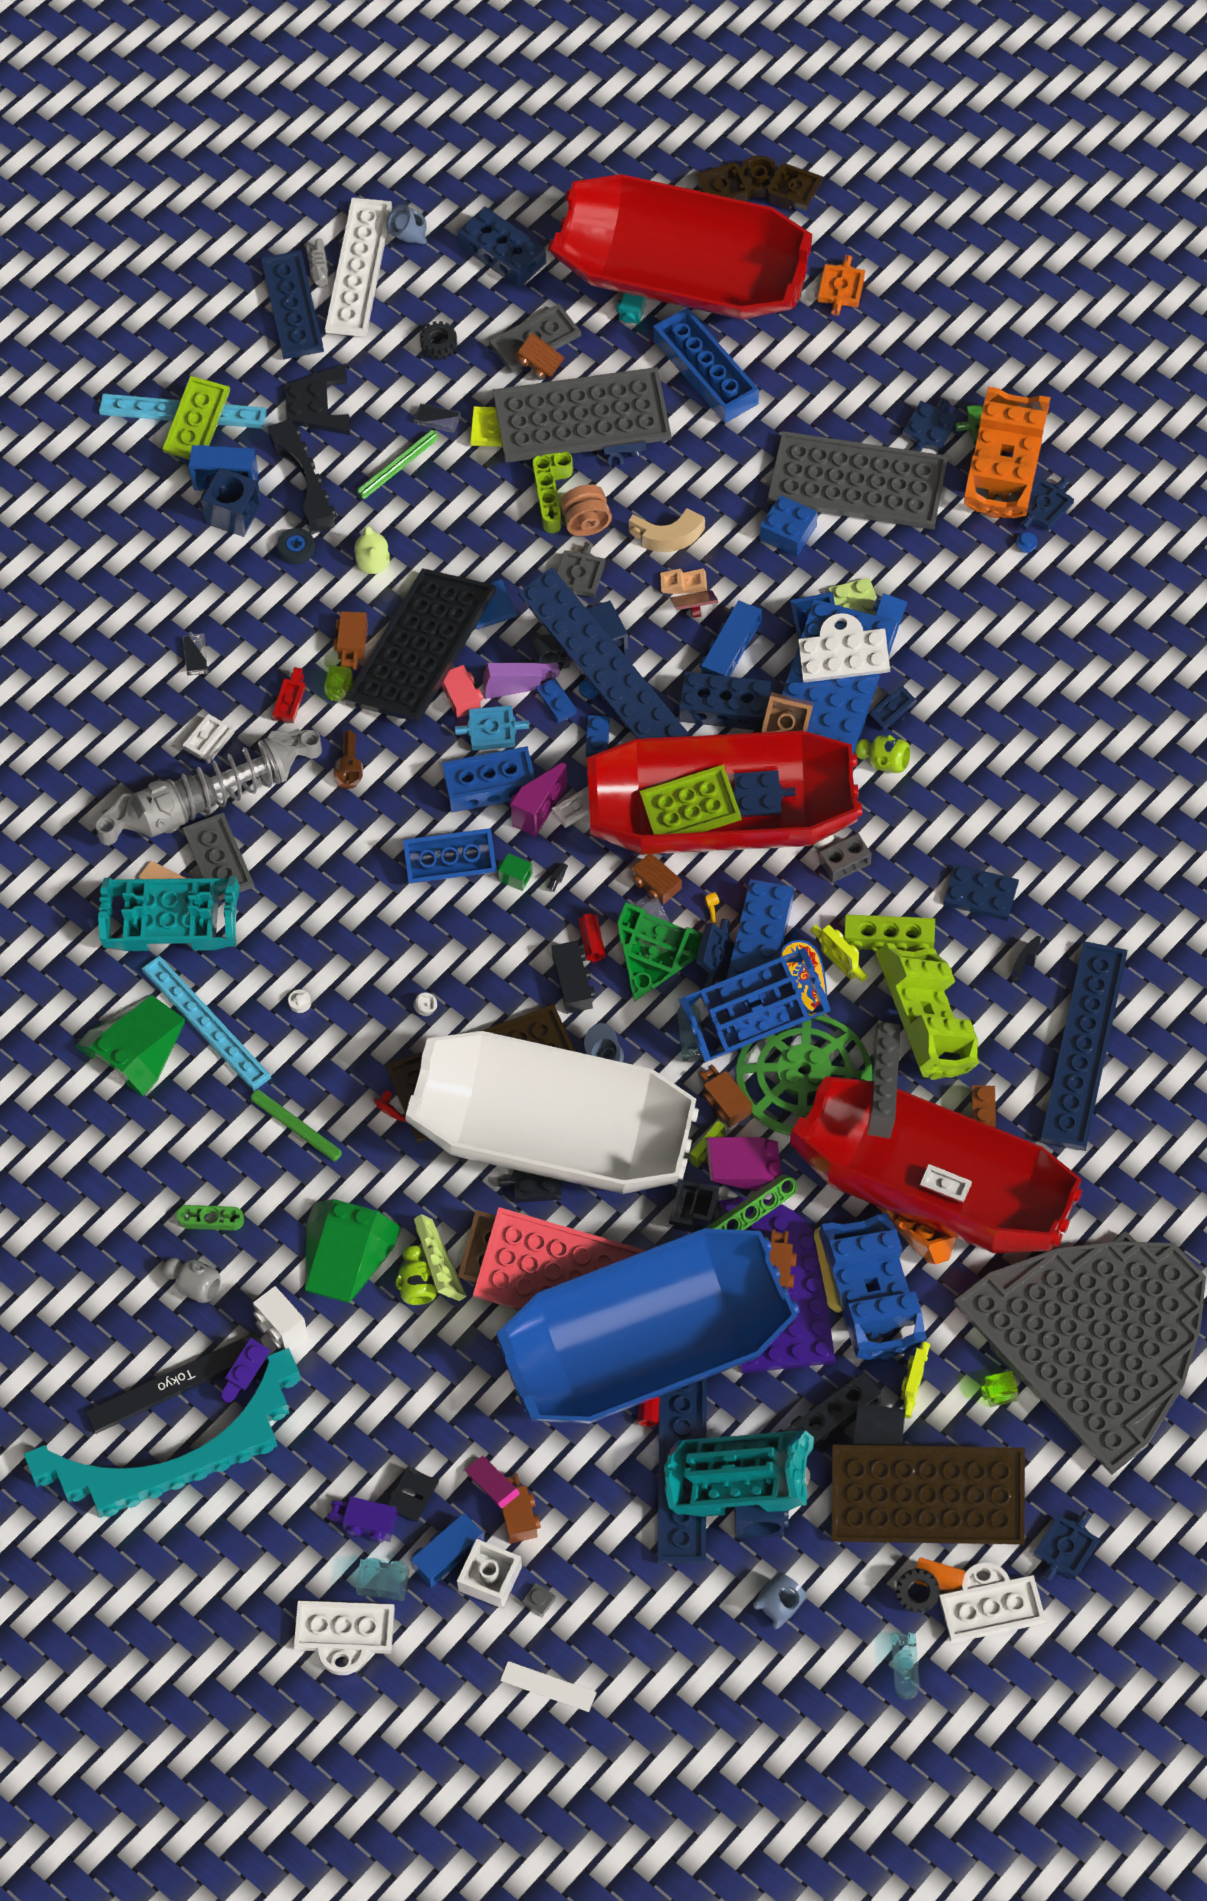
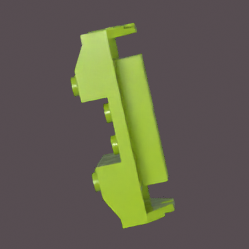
M886 943L876 952L923 1077L936 1080L944 1077L952 1078L970 1072L979 1064L977 1058L978 1038L971 1020L956 1019L948 1003V998L944 991L955 983L948 962L937 955L936 950L932 948L912 952L897 950L895 944ZM944 1052L959 1053L961 1059L956 1061L939 1059V1056Z

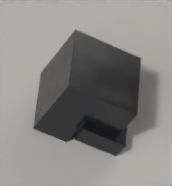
M680 1180L669 1224L675 1225V1229L692 1233L712 1224L716 1219L719 1208V1188Z

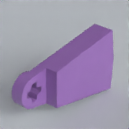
M487 663L483 674L485 699L536 690V687L540 686L541 681L551 680L559 676L558 663Z

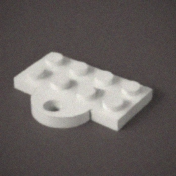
M835 614L829 617L821 627L820 637L799 639L804 683L890 672L885 629L863 631L861 623L849 614ZM838 621H844L847 626L843 630H838L835 628V624Z
M979 1563L972 1566L965 1573L961 1591L939 1595L951 1643L1045 1624L1046 1622L1034 1576L1010 1580L1007 1573L993 1563ZM980 1571H986L990 1578L986 1581H981L977 1578L976 1574Z
M298 1601L294 1649L318 1651L322 1665L333 1674L348 1675L354 1673L364 1664L367 1653L391 1654L395 1606L394 1604ZM346 1657L349 1661L345 1667H338L335 1665L336 1659Z

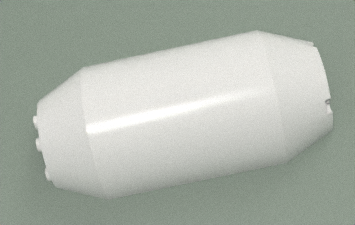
M478 1031L427 1038L414 1095H411L407 1108L406 1122L452 1156L626 1194L677 1183L678 1179L683 1180L688 1160L684 1158V1153L690 1152L692 1140L688 1139L691 1122H696L699 1109L695 1108L696 1098L653 1069Z

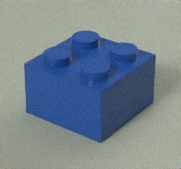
M780 495L760 525V540L797 557L817 527L818 512Z

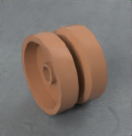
M587 484L575 487L565 493L560 499L561 512L565 517V524L570 534L575 536L593 535L605 529L611 522L612 514L607 505L605 493L597 485Z

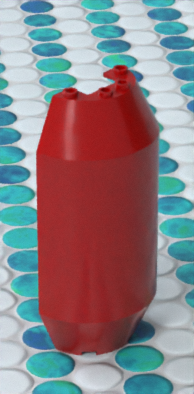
M623 174L573 181L571 189H567L565 201H568V212L566 218L563 217L561 220V233L556 232L554 239H550L548 251L589 285L742 320L792 310L796 306L807 272L812 234L773 207Z
M806 731L634 739L587 758L590 833L592 836L641 855L812 846L856 823L858 816H862V803L857 801L859 797L858 784H854L853 767L857 766V753H852V744ZM724 765L732 791L735 787V773L778 770L779 782L782 788L795 787L796 796L782 798V815L745 817L740 821L705 832L656 835L653 834L640 794L642 790Z
M825 1076L817 1089L811 1111L806 1119L800 1117L791 1131L790 1145L830 1187L991 1253L1050 1251L1054 1246L1058 1247L1063 1236L1061 1232L1066 1233L1069 1227L1070 1220L1067 1218L1074 1202H1079L1083 1192L1082 1189H1079L1082 1179L1044 1147L900 1089H897L896 1114L891 1137L867 1135L873 1081ZM929 1164L972 1181L963 1204L920 1187Z

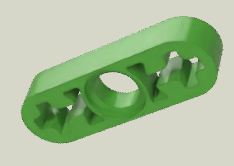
M185 1205L177 1211L178 1223L185 1229L238 1230L244 1224L243 1212L237 1207ZM187 1213H191L189 1220L185 1221L184 1217H186ZM198 1213H200V1222L197 1220ZM208 1213L217 1215L216 1220L211 1223L206 1222L204 1217ZM220 1214L224 1215L223 1222H221ZM232 1215L237 1216L235 1222H230V1218H232Z

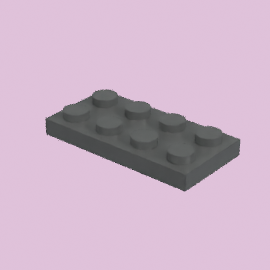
M557 304L489 340V344L508 370L513 373L524 367L517 361V357L514 354L530 333L535 334L556 350L579 338L581 331L561 305Z
M224 813L182 828L203 878H229L230 876H236L240 885L239 893L254 888L253 880ZM219 893V900L225 899V894Z

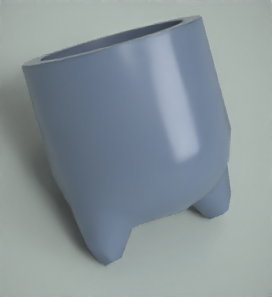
M404 204L396 206L387 218L386 229L388 233L406 243L422 245L427 243L425 238L427 222L424 216Z
M777 1572L763 1588L753 1607L756 1610L762 1609L773 1620V1628L778 1629L798 1610L807 1599V1594L792 1578L784 1573Z

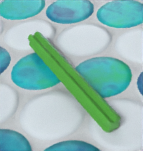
M434 430L428 431L357 489V494L362 499L367 498L438 440V434Z
M257 1089L251 1095V1100L328 1158L337 1161L341 1157L342 1151L262 1091Z

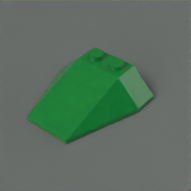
M150 995L90 1029L75 1046L92 1060L97 1056L124 1076L126 1085L143 1097L159 1080L185 1024V1019L156 997Z
M336 1199L315 1202L306 1223L305 1291L350 1304L393 1251L401 1227L380 1212Z

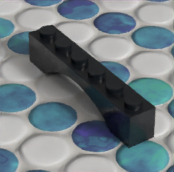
M289 419L268 426L269 439L276 455L292 463L306 480L308 489L302 507L304 519L311 535L335 527L334 518L337 517L333 505L329 506L328 504L330 501L326 489L322 490L321 485H323L319 473L315 474L314 469H316L312 457L308 458L307 456L308 448L305 441L301 442L300 440L301 432L298 425L294 426L292 420Z

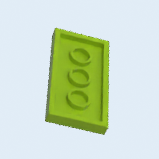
M190 376L163 445V452L190 460L192 445L209 446L230 393V387Z

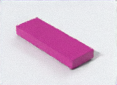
M483 1455L465 1469L467 1475L501 1509L520 1494L517 1488Z

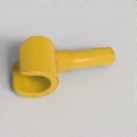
M716 892L707 894L705 898V905L709 909L711 923L717 924L714 906L719 904Z

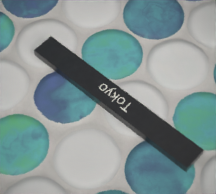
M257 1331L86 1411V1415L95 1433L98 1434L229 1372L250 1338L263 1345Z

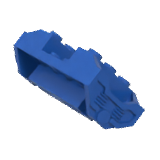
M805 948L678 1000L704 1063L735 1052L751 1043L785 1029H791L831 1011L825 992L820 986L819 976L814 971V966ZM802 962L819 1002V1005L809 1015L801 999L802 995L797 988L796 980L791 975L787 963ZM700 997L720 1042L722 1051L708 1050L702 1033L698 1028L697 1021L690 1007ZM760 999L761 1004L752 1007L753 1012H751L746 1001L752 1003Z
M879 1214L865 1221L843 1225L833 1222L822 1224L819 1235L856 1358L865 1360L881 1358L886 1360L919 1348L921 1342H925L927 1338L922 1311L916 1292L909 1291L899 1259L902 1253V1246L889 1214ZM867 1285H871L872 1289H869V1292H867L866 1289ZM915 1325L913 1334L902 1339L882 1343L868 1341V1339H877L879 1334H882L883 1338L891 1337L895 1328Z

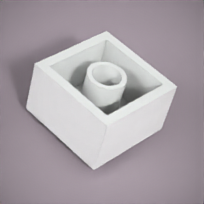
M276 1286L253 1302L255 1309L253 1314L257 1319L256 1325L263 1333L267 1332L271 1336L270 1340L278 1350L280 1348L282 1350L289 1348L291 1351L308 1338L304 1318Z
M476 1539L457 1580L458 1590L503 1609L522 1568L521 1556Z

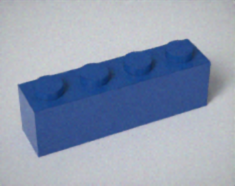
M739 600L735 607L730 608L726 623L721 624L717 639H713L709 646L707 657L703 656L699 665L701 673L729 677L732 675L762 621V609Z

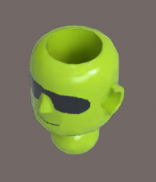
M411 1246L404 1249L403 1259L406 1261V1264L400 1268L396 1278V1288L400 1290L402 1300L409 1305L429 1303L437 1295L429 1264L423 1261L425 1253L420 1246Z

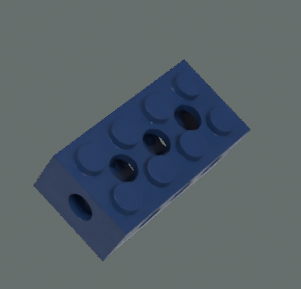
M485 206L458 230L459 247L518 288L524 285L546 264L545 247Z
M685 672L679 707L680 722L762 731L771 695V681Z

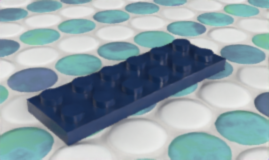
M301 250L261 258L283 359L324 352Z

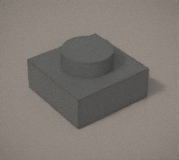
M535 1583L522 1601V1605L543 1617L556 1600V1595Z

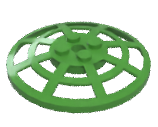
M821 1015L803 1023L802 1028L790 1029L777 1036L773 1034L764 1038L768 1043L762 1049L757 1064L744 1065L745 1056L751 1044L742 1048L736 1068L737 1085L752 1103L751 1115L769 1129L791 1136L794 1126L780 1123L768 1117L763 1111L771 1103H774L784 1110L797 1113V1121L800 1117L806 1119V1114H809L813 1105L807 1106V1096L816 1095L817 1089L825 1076L838 1075L844 1076L847 1079L856 1078L872 1081V1065L862 1041L848 1027L832 1018ZM817 1020L831 1024L844 1031L845 1034L836 1039L824 1031L811 1028V1021ZM802 1034L801 1044L788 1047L782 1041V1039L789 1036ZM811 1035L822 1037L830 1043L822 1049L810 1045ZM851 1040L857 1044L863 1056L865 1071L852 1068L850 1057L843 1045ZM773 1046L782 1053L778 1063H764L767 1054ZM838 1050L843 1058L845 1067L831 1066L828 1055ZM806 1066L811 1071L808 1074H801L798 1069ZM764 1072H777L780 1083L772 1090L765 1081ZM757 1073L759 1086L766 1095L757 1105L751 1100L746 1090L743 1074ZM786 1090L798 1096V1105L785 1102L778 1096Z

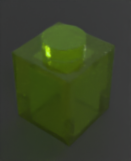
M330 665L324 685L326 698L333 701H344L353 681L351 668Z
M1012 1371L984 1378L981 1393L983 1399L988 1400L990 1407L1017 1401L1019 1392Z

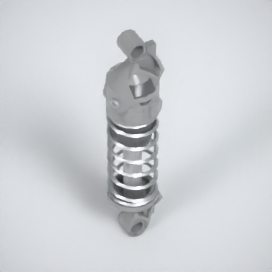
M314 730L271 731L267 738L258 742L261 757L251 760L247 748L243 747V753L247 762L236 767L232 755L228 754L227 758L232 769L223 773L220 772L216 761L213 760L212 765L216 776L209 778L207 774L202 773L200 767H197L198 774L196 775L190 774L186 776L182 773V778L174 782L170 779L154 781L148 785V788L134 794L123 793L112 807L102 811L103 815L96 822L95 826L99 841L104 845H111L117 841L123 829L136 831L150 838L164 832L172 833L179 826L188 823L189 819L194 820L196 814L202 811L209 814L211 805L215 803L220 807H225L227 802L226 791L233 799L241 800V784L249 793L256 794L258 787L256 777L267 788L272 786L273 781L277 784L287 781L290 768L297 755L306 756L311 759L320 756L322 753L320 735ZM268 772L269 784L261 777L262 774ZM253 780V790L246 784V781ZM236 785L238 789V797L230 789ZM222 792L223 803L217 799V793Z

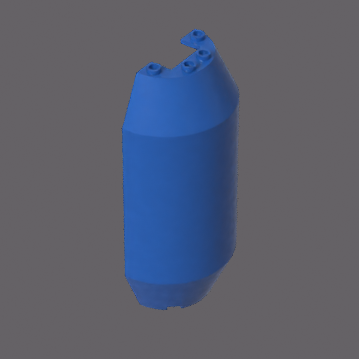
M704 1228L538 1292L496 1333L509 1375L529 1420L590 1424L757 1359L792 1323L797 1314L800 1313L796 1301H791L786 1287H781L778 1279L781 1276L777 1266H772L769 1257L772 1246L768 1237L764 1238L761 1231Z

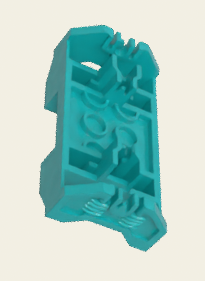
M237 877L114 880L104 878L100 888L102 897H100L101 904L98 914L99 939L104 948L124 951H149L150 944L190 943L193 950H218L236 946V911L240 889ZM219 893L225 894L224 917L226 937H216ZM123 896L125 900V907L121 909L124 917L123 938L114 939L111 937L110 919L111 915H113L112 901L114 897Z

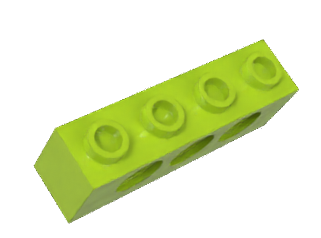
M846 914L844 940L849 945H854L858 951L864 949L877 952L886 943L895 944L897 950L914 952L925 948L934 949L935 918ZM864 933H870L871 935H870V936H865V935H863V934H864ZM886 934H892V935H894V936H893V937H887V936H885V935H886ZM908 935H914L916 937L909 938Z

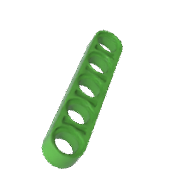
M780 1175L706 1228L727 1229L728 1221L735 1219V1226L731 1230H745L792 1197L797 1191V1181L788 1175ZM789 1180L790 1187L787 1191L783 1192L781 1189L782 1184ZM771 1193V1201L768 1204H764L763 1199L765 1195ZM753 1206V1214L745 1217L746 1209Z

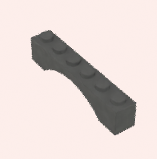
M878 1021L873 1040L874 1077L867 1135L891 1137L896 1114L900 1024Z

